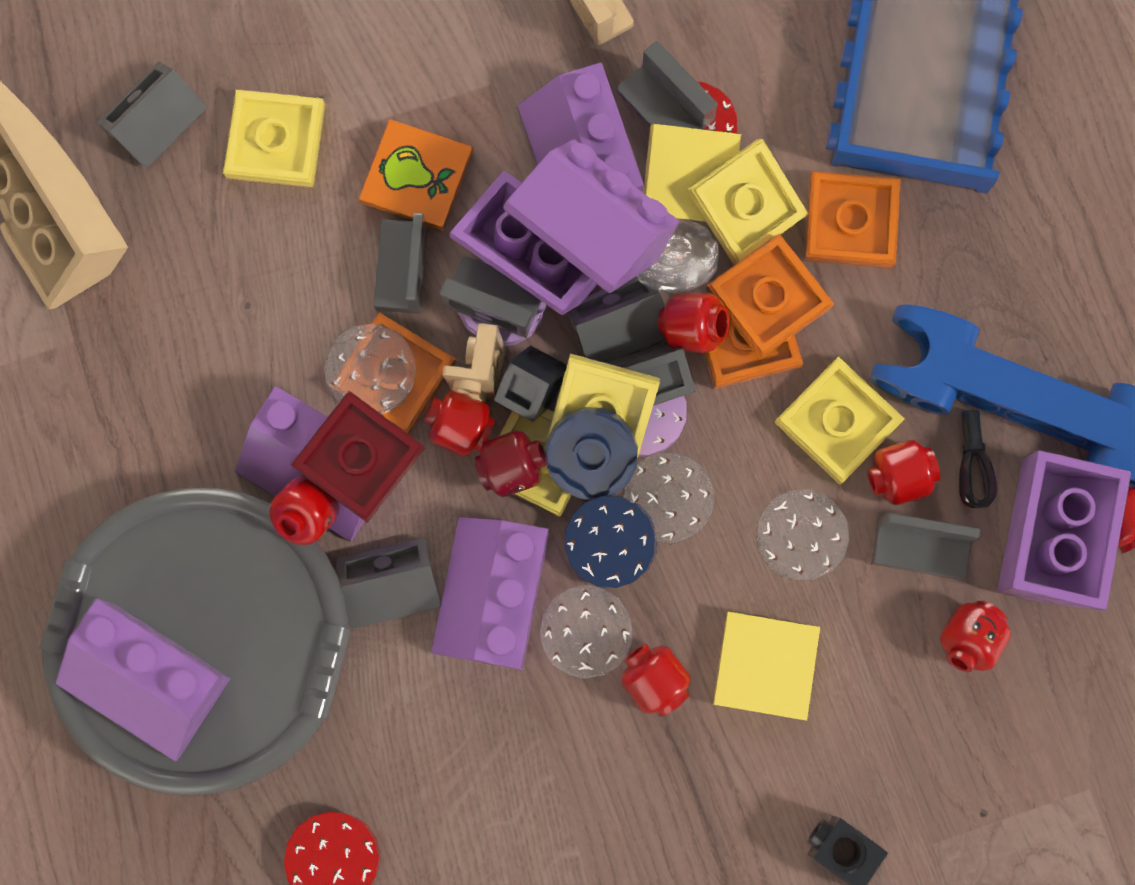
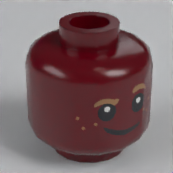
M516 430L483 442L480 455L475 457V467L479 480L486 491L493 490L498 496L507 497L539 485L542 475L541 468L547 466V459L544 448L539 440L531 441L523 431Z

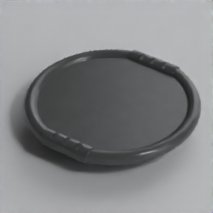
M212 487L181 488L157 493L120 509L104 520L89 533L70 558L65 560L39 649H42L45 681L53 706L70 736L90 758L116 777L150 791L171 795L197 796L234 790L259 780L289 761L308 743L324 720L328 719L352 630L349 629L344 594L340 588L338 576L317 541L310 545H296L285 540L277 533L272 526L269 516L270 503L242 492ZM96 598L116 604L231 678L178 761L167 757L56 684L68 640Z

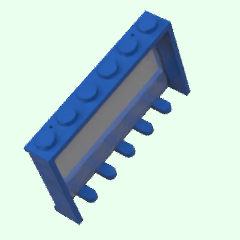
M852 0L847 18V26L854 27L852 41L845 40L840 59V67L847 68L845 82L838 81L833 100V108L840 109L838 123L831 122L826 140V149L833 150L830 166L837 167V165L855 167L977 189L976 192L987 194L999 178V171L993 170L995 156L1002 147L1004 133L998 131L1001 115L1006 110L1010 99V91L1005 90L1007 75L1015 63L1017 50L1011 49L1013 35L1019 27L1023 15V9L1017 8L1019 0Z

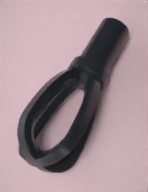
M967 410L961 412L964 437L962 450L964 456L959 473L960 498L970 508H986L995 500L997 495L996 475L992 462L986 453V445L983 443L980 411ZM973 456H976L983 478L985 498L981 500L976 499L972 491L971 465Z

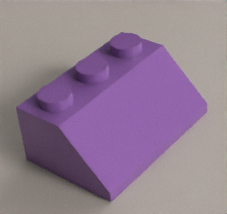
M602 62L557 76L518 105V110L537 165L550 151L575 139L579 143L589 146L596 156L613 170L625 174L631 183L643 192L644 183Z
M575 139L550 151L509 197L503 209L608 293L618 289L656 264L680 223L679 220L667 212L666 207L661 202L649 198L636 188L625 174L613 170L599 159L589 146L579 143Z
M503 171L453 228L449 237L563 315L580 305L597 283L503 209L509 197L522 184L515 177Z
M275 386L249 427L235 472L276 496L291 480L304 476L294 469L291 463L328 417ZM339 503V516L329 529L352 542L364 521Z
M1040 450L1023 458L997 593L1046 604L1101 611L1107 610L1131 472Z
M459 517L431 651L432 654L523 671L549 537L548 529L504 520Z
M96 598L68 640L56 684L167 757L178 761L231 678L116 604Z

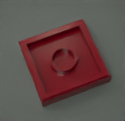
M348 391L291 463V466L368 524L425 450V447L351 391Z

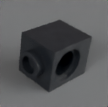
M530 345L509 362L494 401L534 422L554 404L562 386L567 365Z
M834 815L829 822L822 819L807 840V843L812 846L807 855L848 885H868L889 853L842 818ZM848 837L854 845V855L847 863L837 864L832 856V847L838 839Z

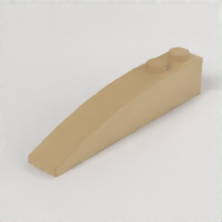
M0 81V210L5 219V222L0 225V229L5 241L47 309H54L109 276L128 249V246L83 175L59 143L33 113Z

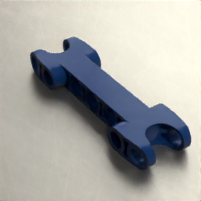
M903 304L896 307L892 322L917 341L921 350V359L918 365L912 367L885 364L874 365L870 381L876 387L906 404L937 415H949L954 400H959L1089 451L1086 458L1087 462L1130 471L1131 476L1128 488L1135 486V385L1114 383L1108 398H1105L974 347L980 329L965 319L944 311L918 305Z

